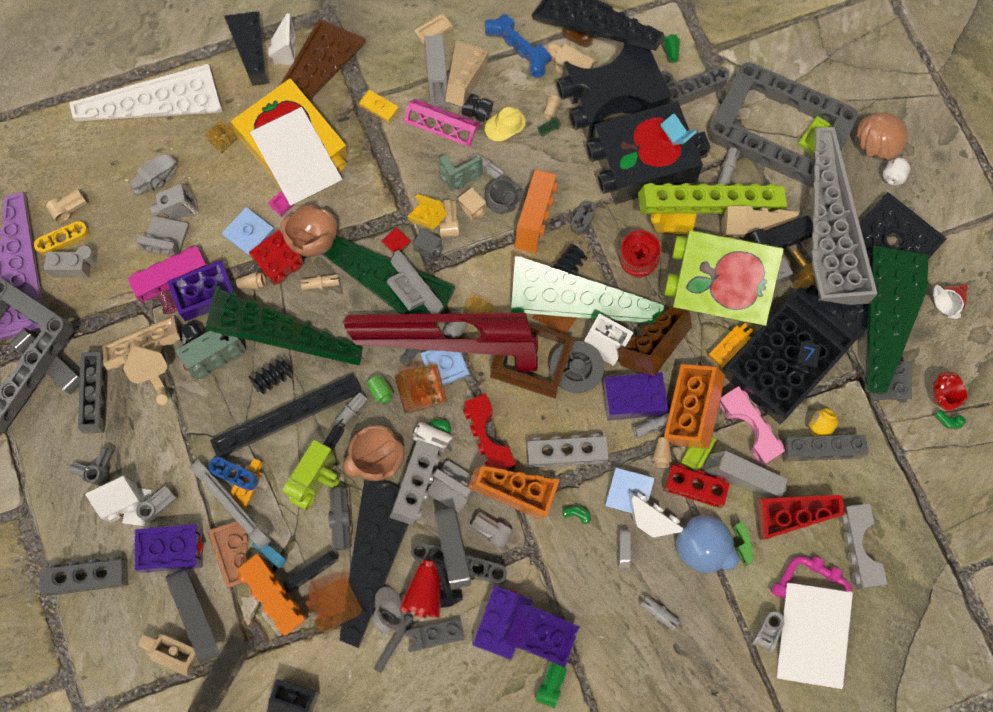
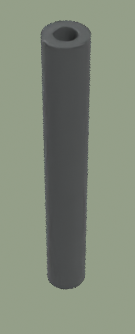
M405 616V626L402 630L396 631L374 669L379 673L384 669L404 636L405 631H407L413 621L412 617Z

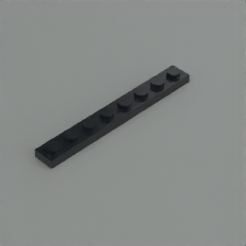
M351 374L211 439L210 442L216 456L222 458L362 392L354 375Z

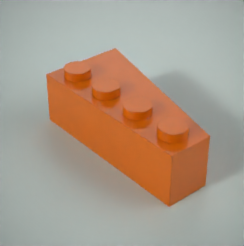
M480 466L474 469L468 488L532 517L541 519L548 515L560 479H549L543 476H532L520 472Z

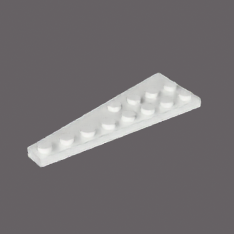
M209 64L69 102L72 117L75 121L223 112Z

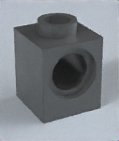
M422 229L413 243L414 251L434 261L435 257H439L443 251L442 239Z

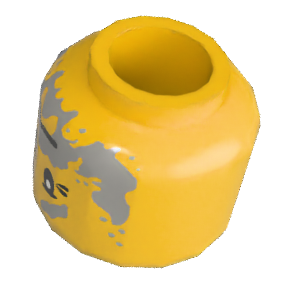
M827 408L817 410L809 421L811 433L814 436H831L839 424L836 413Z

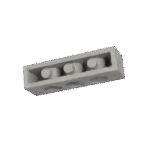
M592 434L588 438L574 435L570 436V439H562V437L556 436L551 437L550 440L532 438L531 441H527L529 469L606 464L608 462L606 436L601 437V434ZM588 445L591 447L592 452L584 453L581 447ZM563 447H570L572 453L569 455L562 452ZM544 448H550L553 451V454L550 456H545L542 453V450Z
M420 440L416 441L390 518L413 525L415 520L419 521L423 511L420 508L421 502L426 501L429 493L426 490L427 484H431L434 478L433 466L438 465L441 455H438L439 447ZM418 462H424L427 468H421ZM412 480L420 481L421 486H415ZM410 497L414 499L415 504H409L406 501V498Z

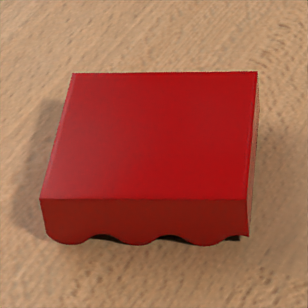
M396 227L381 242L394 254L398 250L402 252L411 243V240Z

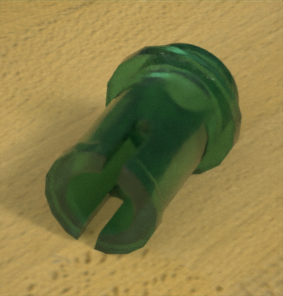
M551 117L550 121L538 126L537 129L540 135L544 137L554 130H559L561 123L557 117Z

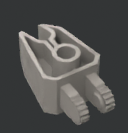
M161 155L140 166L137 170L138 176L130 183L134 195H142L148 190L152 193L157 192L173 178L178 168L176 161L170 155Z

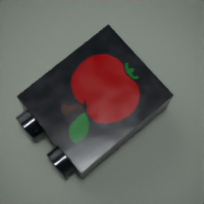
M678 101L594 124L592 139L586 141V150L591 162L599 161L602 172L597 173L600 190L603 194L611 193L614 204L639 198L638 192L644 185L649 183L655 185L667 183L681 185L698 180L703 163L693 138L691 137L683 144L673 145L661 127L662 122L670 115L675 114L685 130L690 131Z

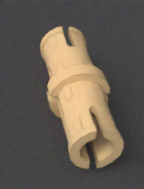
M338 274L328 276L317 275L314 278L300 279L302 291L316 288L322 290L323 287L340 286Z

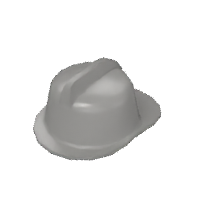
M389 587L379 589L375 597L376 609L373 613L372 621L380 630L381 635L392 631H400L405 626L404 612L399 610L402 599L396 591Z

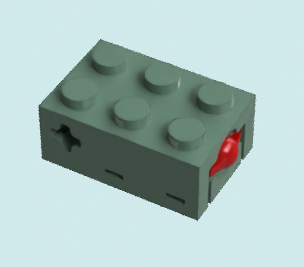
M212 331L206 332L176 350L183 362V368L196 380L207 377L215 369L223 368L228 361L240 358L247 351L240 338Z

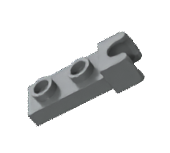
M460 619L405 631L406 637L413 636L417 640L415 645L408 648L409 652L464 640Z

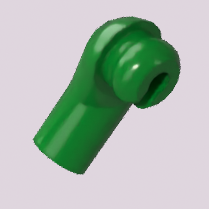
M942 409L934 415L948 429H960L966 423V419L963 416L948 417Z
M433 419L426 423L443 432H451L450 423L447 420Z
M579 505L562 508L564 518L576 516L582 524L591 522V513Z

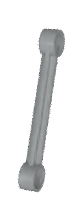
M199 459L189 466L191 471L205 484L261 550L271 542L268 536L254 523Z

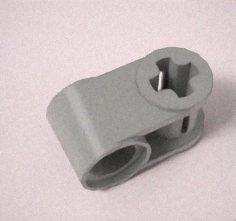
M778 612L766 613L762 617L751 644L754 646L757 644L767 649V652L771 654L777 645L779 635L785 623L783 616ZM771 616L777 619L776 627H772L769 624Z

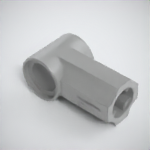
M164 486L147 501L141 502L136 508V514L144 522H153L158 514L177 498ZM146 508H151V514L144 517L143 511Z
M480 512L471 525L472 529L487 537L491 543L501 549H504L513 534V530L500 522L496 523Z

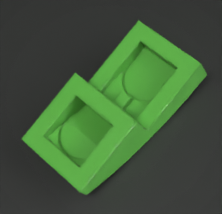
M742 521L733 526L732 529L741 544L735 550L744 567L752 564L753 554L750 537Z

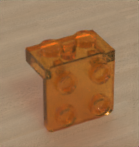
M345 577L309 593L305 602L309 613L313 612L316 620H314V624L318 632L322 631L323 635L330 633L334 627L360 615L362 612Z

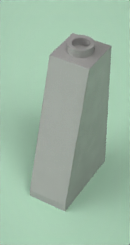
M442 35L425 36L431 105L436 107L449 106V102H446L447 79Z
M728 451L709 454L703 468V472L706 475L725 478V482L768 498H782L786 492L788 479Z

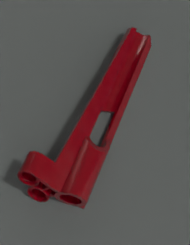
M526 313L347 315L342 322L355 345L516 356L518 372H533L538 369V336H532ZM434 322H466L475 326L481 335L478 339H445Z

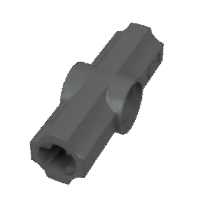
M334 488L329 490V527L332 531V550L350 549L349 527H351L348 492L346 488Z

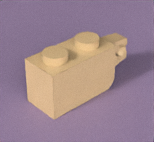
M550 43L546 49L555 62V71L561 74L563 73V63L565 61L582 68H594L595 60L589 55L580 53L572 46L564 44L560 47Z
M160 634L159 637L155 636L154 639L142 635L138 642L139 647L147 650L145 654L150 656V660L185 676L189 675L197 660L192 647L163 634Z

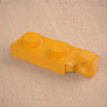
M253 458L250 467L245 466L244 469L255 474L258 477L259 484L262 476L260 470L263 463ZM243 477L242 481L249 483L250 479ZM234 485L230 495L246 511L256 488L252 491H246Z

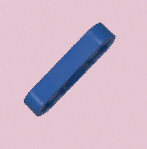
M215 457L209 463L208 469L210 473L246 491H252L258 485V477L255 474L227 460ZM217 466H223L225 468L224 471L217 469ZM236 469V476L230 479L231 471ZM242 478L250 479V482L246 483L242 481Z

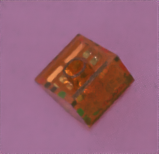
M437 364L403 370L395 377L404 414L422 411L447 401Z

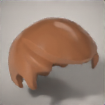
M891 113L872 114L864 118L857 127V138L860 139L861 149L866 150L867 157L876 155L879 159L890 161L903 152L907 143L908 134L904 122Z

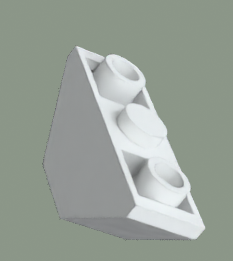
M629 493L633 522L638 528L652 537L682 532L683 528L679 524L680 520L670 514L668 517L663 513L664 509L655 503L653 506L646 502L648 498L641 493Z

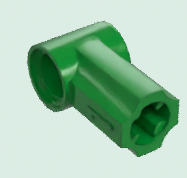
M550 663L544 682L541 683L538 690L536 702L555 709L561 693L560 688L567 672L566 668Z

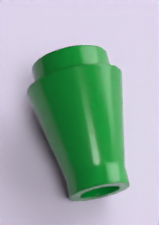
M676 34L667 35L664 38L663 46L669 62H678L680 39Z

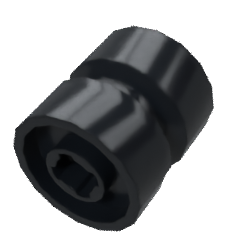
M471 93L463 105L462 115L469 118L475 116L476 120L487 123L492 113L494 101L487 98L480 99V96Z

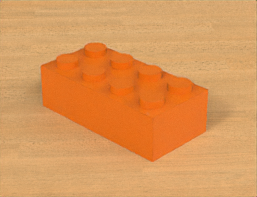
M681 364L664 438L672 445L709 449L725 380V374L718 367Z

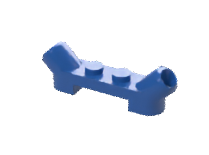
M502 14L498 19H487L485 21V34L487 36H501L508 46L513 47L520 57L530 62L531 76L540 78L545 75L546 65L552 58L550 53L541 44L534 48L515 31V21L507 14Z

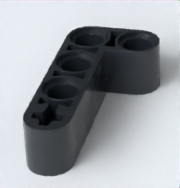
M807 215L768 232H765L764 229L757 230L748 237L747 241L785 249L813 237V222L810 216Z

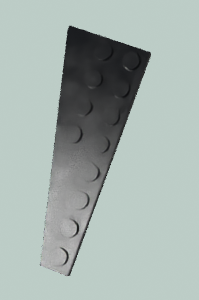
M542 0L532 13V18L535 21L654 51L658 49L665 38L663 32L649 25L646 26L639 23L636 18L631 19L625 16V13L622 11L617 12L613 10L612 6L600 0Z
M365 479L339 641L357 648L361 645L376 608V593L385 586L409 526L407 523L390 518L399 487L384 481H368ZM410 497L406 498V501L409 504H415L414 499Z

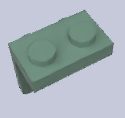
M446 154L439 157V177L443 184L446 183L451 191L463 188L466 183L478 180L483 174V159L481 156L456 169Z

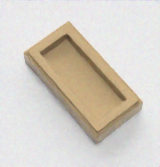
M441 14L414 30V34L425 46V36L444 35L453 29V25L444 14Z

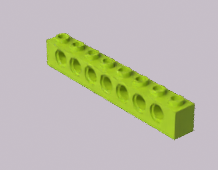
M649 183L644 185L638 192L641 214H724L728 206H752L753 210L768 208L769 212H774L779 209L784 210L787 207L785 188L776 184H769L767 186H760L759 184H752L750 186H743L742 184L708 186V184L690 185L686 183L673 185L667 183L655 185Z

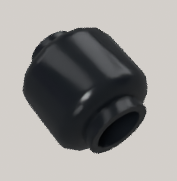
M188 323L180 329L179 334L182 346L205 334L199 324Z

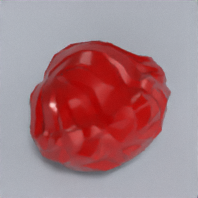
M955 372L939 373L938 378L933 383V398L938 406L947 411L959 408L968 399L965 386L960 376Z

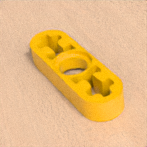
M76 221L37 238L34 242V247L41 255H46V252H56L85 239L89 234V229L83 222ZM78 228H81V230H80L81 233L78 234V233H77V232H78L77 229H78ZM66 235L65 241L57 242L58 236Z

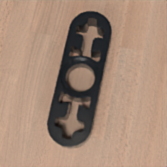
M330 551L287 579L283 584L290 593L335 564L339 559L334 551Z

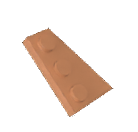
M237 521L208 530L226 589L243 584L238 577L239 571L237 569L247 562L246 531Z

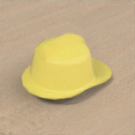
M505 107L487 121L485 133L493 141L506 140L524 129L526 119L519 109Z

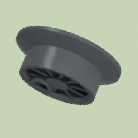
M574 341L559 387L571 393H584L596 387L604 373V361L600 352L589 343ZM564 344L554 352L551 358L550 371L552 378Z

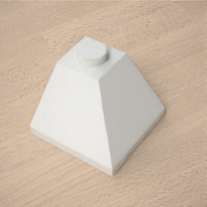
M286 13L271 39V47L268 48L269 58H272L274 65L292 64L296 58V32L290 13Z

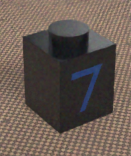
M810 340L801 341L796 347L793 369L812 373L818 365L821 345H817Z

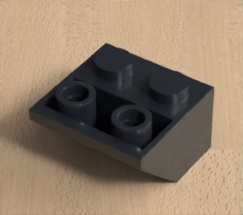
M276 679L269 697L267 712H313L320 692L282 679Z

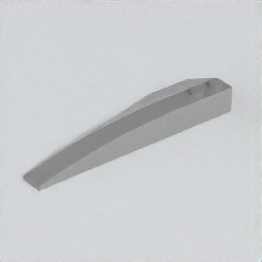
M834 127L817 128L815 131L812 268L819 297L822 301L841 304H868L877 295V290Z

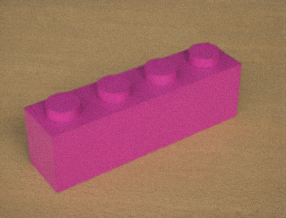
M197 246L189 247L184 252L172 255L161 263L152 264L146 270L133 273L127 279L135 297L140 303H143L169 291L170 288L167 281L208 265Z

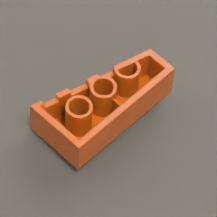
M539 170L534 171L517 225L515 249L536 253L540 237L544 235L546 227L544 222H547L550 211L548 208H552L554 197L552 193L556 194L557 191L556 174Z
M257 553L237 569L239 571V579L243 584L247 583L249 585L251 595L256 601L259 600L261 602L263 611L268 617L273 619L274 625L281 634L283 633L284 636L288 635L308 619L260 554Z

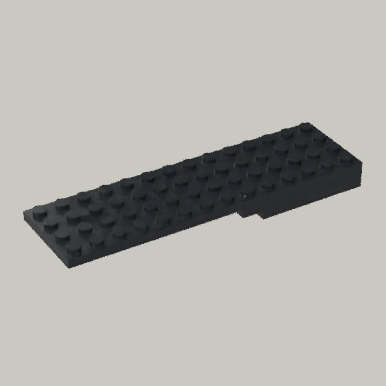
M889 192L883 196L859 223L869 263L870 251L873 246L927 254L929 259L947 239ZM895 236L898 238L899 246H891L887 241V237ZM811 285L806 289L800 287L722 372L729 382L736 388L739 386L741 390H744L750 400L781 425L867 329L868 304L848 305L822 301L815 285ZM810 340L817 345H821L818 365L812 373L793 369L796 347L801 341Z

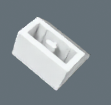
M599 314L584 342L594 346L600 352L603 360L614 366L619 358L617 349L622 345L624 347L627 345L633 332Z

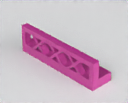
M417 99L409 101L404 118L405 123L468 147L471 146L474 134L480 126V123ZM412 110L418 112L420 120L414 121L410 119ZM429 117L434 118L437 126L433 128L428 126L425 119ZM450 124L454 132L446 133L442 125ZM466 130L470 132L468 141L461 138L459 131Z

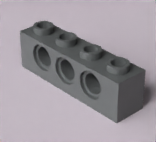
M81 352L78 429L83 434L104 433L105 366L103 364V354L101 352Z
M866 435L787 437L782 441L783 449L785 450L782 453L783 462L862 459L868 455Z
M109 557L108 561L100 562V559L87 560V564L68 562L67 566L60 567L59 564L47 565V569H39V594L45 596L128 586L127 561L120 559V557ZM107 568L108 573L106 577L102 578L101 572ZM87 571V577L82 581L81 574ZM66 573L67 578L65 582L61 583V576Z

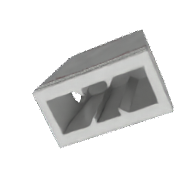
M182 184L158 193L156 195L157 204L150 206L153 216L163 214L171 220L199 214L196 197Z

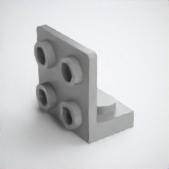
M153 216L147 234L145 236L138 235L136 243L143 251L166 256L180 254L189 225L185 222Z

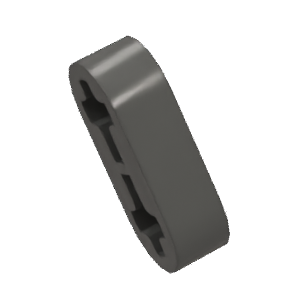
M583 202L572 218L570 228L574 234H583L593 220L596 213V206L593 202ZM591 208V211L584 216L585 209ZM583 220L582 227L576 228V224Z

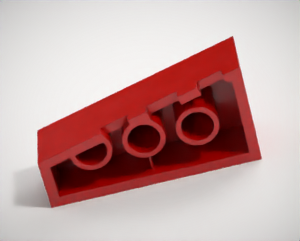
M842 495L756 500L760 540H766L844 515Z

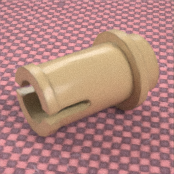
M551 95L550 98H547V106L543 113L544 118L554 119L556 109L560 106L559 97Z

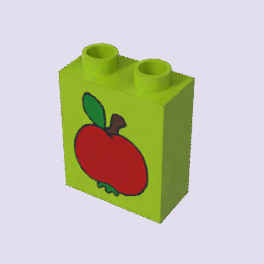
M688 230L687 237H676L672 258L682 260L679 275L669 273L664 296L674 298L673 307L766 326L783 248Z

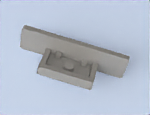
M399 250L395 251L391 263L399 274L388 279L387 283L409 311L424 304L431 314H440L443 308L441 301L407 261V258Z

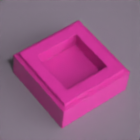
M282 191L268 202V205L280 217L294 206V204L290 206Z

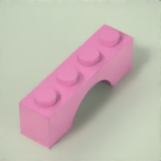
M738 386L720 398L719 408L727 419H742L752 427L755 442L750 452L761 467L785 452L783 443L779 438H775L771 426L763 421L760 417L759 409L750 403L749 396L744 390H741Z

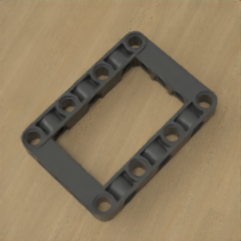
M744 63L740 67L711 124L708 139L727 150L731 147L737 148L740 151L739 155L814 188V160L732 124L737 117L741 105L744 103L748 91L753 89L764 94L769 99L783 105L792 106L810 117L816 118L818 116L832 124L836 131L840 151H842L858 117L857 110L848 104L754 63Z
M1 278L0 318L8 306H11L13 310L23 314L28 320L40 325L41 332L33 344L31 343L26 349L11 376H8L0 387V435L7 429L73 332V326L68 320L15 285Z

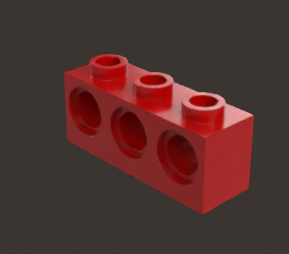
M676 464V466L672 465L669 469L664 491L721 509L725 505L730 483L725 482V478L719 476L712 478L706 476V473L703 471L695 470L693 472L687 470V467L684 465ZM673 476H681L683 479V483H676L673 479ZM693 481L700 482L702 489H695L692 484ZM712 487H718L721 495H714Z

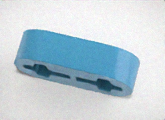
M254 542L252 543L256 549L277 567L281 568L287 562L269 544L261 550Z

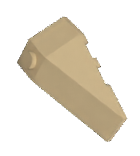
M728 206L721 220L722 236L746 240L757 230L764 229L765 232H768L796 220L799 212L780 209L769 212L768 208L753 210L752 206Z

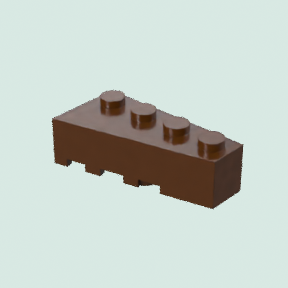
M672 305L655 319L656 322L643 328V333L638 337L633 336L629 340V344L625 347L623 345L617 350L621 366L655 376L692 328L690 310L675 308Z

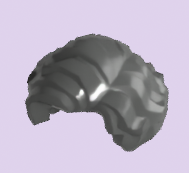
M506 176L497 177L486 188V204L497 214L513 211L516 208L515 205L523 197V188Z

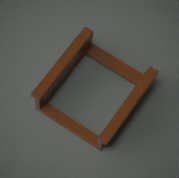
M530 324L532 334L564 344L552 382L549 383L503 368L502 365L506 355H495L491 365L490 378L555 399L570 351L576 339L573 336L570 337Z

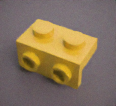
M416 194L415 199L419 204L407 217L412 223L434 230L447 216L444 205L438 199L434 200L428 196Z

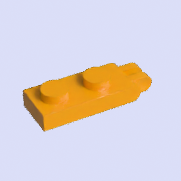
M744 323L741 327L737 325L709 353L708 357L721 369L751 340L752 337L749 335L754 330L750 328L745 332L744 329L748 326L747 323Z

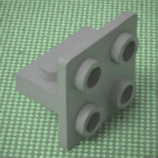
M447 460L441 470L437 469L433 475L434 481L428 488V495L448 508L454 507L455 512L459 514L474 490L468 488L472 475Z

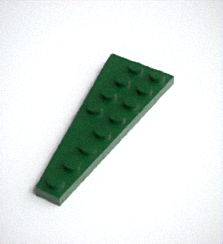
M337 236L333 241L331 249L322 254L398 313L431 314L424 304L409 311L387 283L388 279L399 274L392 265L391 259ZM417 271L434 295L441 301L443 308L440 314H444L456 289L455 286Z
M215 285L205 330L353 365H360L362 357L361 346L345 339H335L324 330L321 333L312 329L310 324H300L289 315L270 307L263 308L258 306L254 300H244L237 297V293L232 291L230 294L221 290V286Z

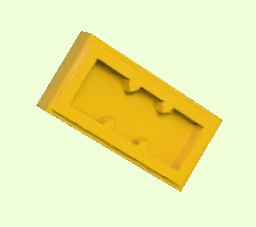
M368 90L359 102L362 108L390 123L399 110L397 105L371 90Z

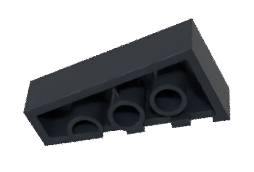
M259 11L224 15L251 85L270 84L264 27Z

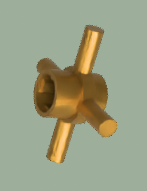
M796 249L791 254L801 266V270L795 274L793 287L795 289L800 287L806 289L811 285H815L817 288L812 262L807 263L799 250Z

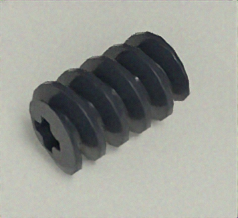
M570 244V247H567L565 252L562 253L561 258L557 260V264H554L552 267L574 274L572 271H579L576 265L582 267L583 262L581 260L587 261L588 258L579 247Z
M283 358L282 362L275 359L276 366L269 363V370L262 367V374L255 371V378L250 375L248 376L257 392L265 395V388H268L270 391L273 389L272 383L278 387L279 379L286 382L285 375L289 378L293 377Z

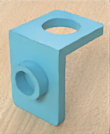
M675 114L670 115L661 123L662 129L673 145L685 143L696 133V130L686 131Z

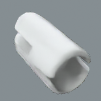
M423 422L418 423L420 427L415 428L413 439L437 446L439 451L444 452L452 439V435Z

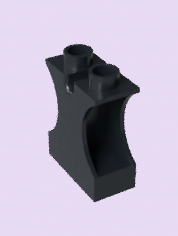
M624 43L619 56L603 67L588 69L565 61L563 63L562 77L556 79L560 98L562 100L569 98L572 105L578 103L577 107L569 109V118L574 130H583L587 141L591 139L594 124L600 123L605 118L621 113L633 114L670 103L672 98L652 51Z

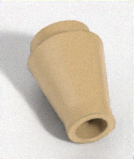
M257 271L237 278L236 283L238 289L261 290L266 287V278L263 272L259 273Z
M658 438L652 458L653 465L658 468H668L672 462L669 441L665 438Z

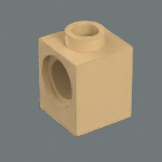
M472 187L458 198V206L472 221L476 218H481L486 213V202Z

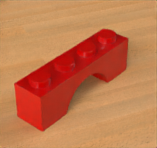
M486 393L465 401V408L462 411L466 420L470 419L472 423L470 430L473 437L477 436L480 442L477 444L481 455L485 454L487 459L484 462L485 466L507 471L515 469L516 463L509 447L494 444L485 433L486 424L493 416V409Z

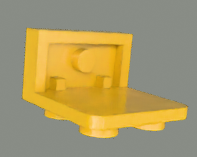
M651 214V224L654 225L657 233L688 234V230H694L697 214Z

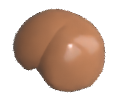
M306 205L298 208L293 215L286 216L281 221L280 229L286 244L295 253L305 257H315L331 249L337 235L338 225L335 217L329 211L316 209L313 205Z
M383 425L368 426L352 438L348 447V456L343 461V471L352 478L361 477L368 481L385 480L394 475L401 467L404 459V447L400 441L396 440L395 435L388 427Z

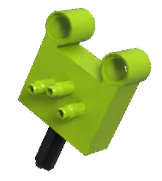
M334 425L323 444L315 440L312 441L293 474L284 485L282 492L290 496L288 500L290 503L307 511L323 484L331 488L339 484L340 480L337 479V474L332 471L337 463L332 451L345 431L341 426Z

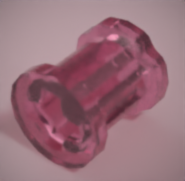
M171 290L162 291L157 295L158 300L161 301L163 306V314H172L178 311Z

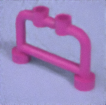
M797 556L790 561L779 584L774 583L770 592L779 598L786 599L787 583H789L796 567L800 564L807 566L815 573L825 576L830 582L839 584L846 592L853 593L850 583L841 577L843 572L838 568L831 567L829 570L823 567L825 562L815 556L812 560L804 556Z

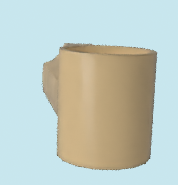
M77 189L61 199L54 198L46 204V208L54 221L61 223L70 217V213L86 205L87 202Z
M444 200L442 203L447 216L440 222V237L459 236V227L456 218L455 201Z

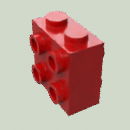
M279 230L249 251L254 262L274 286L277 283L284 282L288 275L299 271L304 264L301 256L286 244L284 236Z

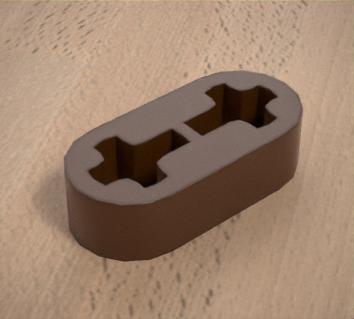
M562 28V35L565 39L581 47L592 45L594 35L575 30L569 33L567 30L569 31L570 29Z

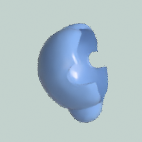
M697 515L690 519L682 532H679L677 535L676 548L679 557L686 565L699 573L709 574L720 569L732 570L739 563V556L734 549L731 532L726 524L715 516Z

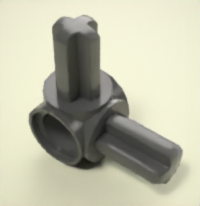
M102 447L95 464L91 463L85 466L73 462L69 466V472L82 477L83 481L93 485H105L109 480L106 466L112 455V450Z

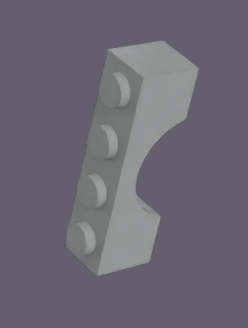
M863 504L845 507L844 515L840 516V522L844 524L845 528L844 541L849 547L848 560L854 571L852 573L854 585L857 586V590L888 585L883 564L873 561L863 548V535L867 528L874 524L871 505Z

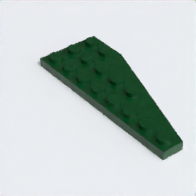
M873 246L870 251V267L877 295L868 303L865 392L884 395L888 392L928 290V255Z

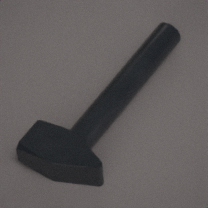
M440 558L435 559L433 563L444 591L441 594V608L453 606L463 600L462 592H453L451 590L442 560Z

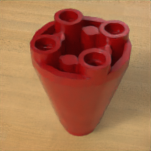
M423 559L422 564H419L401 600L400 611L408 613L414 611V616L427 618V616L433 618L440 617V580L433 560Z

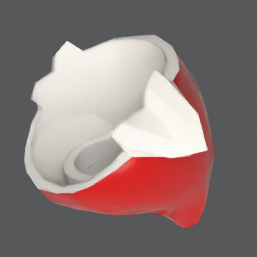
M966 284L945 287L936 285L933 292L936 308L943 314L948 315V318H961L960 312L965 308L967 302L966 292L968 286Z

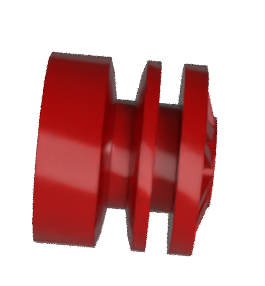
M638 230L631 232L624 238L621 244L620 264L627 274L632 277L642 278L649 276L655 271L661 251V246L656 236L648 231Z

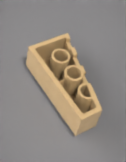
M456 40L448 80L446 102L463 107L486 70L489 51Z

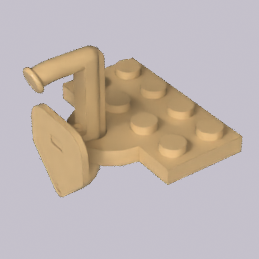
M174 316L102 346L103 364L106 369L118 368L125 363L123 367L124 372L131 382L142 383L150 379L157 391L156 402L159 405H165L168 402L166 388L159 377L167 369V363L161 354L163 346L174 344L180 339L177 320Z

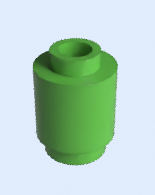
M380 375L372 377L367 382L368 389L377 404L382 403L384 405L393 399L394 393Z

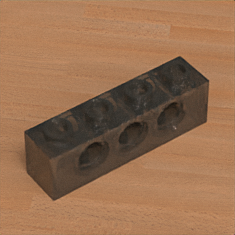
M230 635L220 656H218L187 712H217L254 646L253 644L237 635Z

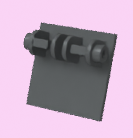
M912 361L899 362L888 392L884 395L871 393V400L899 399V402H907V399H912Z

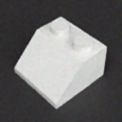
M125 476L86 493L88 500L99 517L107 522H114L127 512H135L137 506L143 502L137 484Z

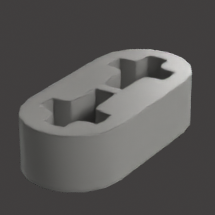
M619 530V568H630V530Z

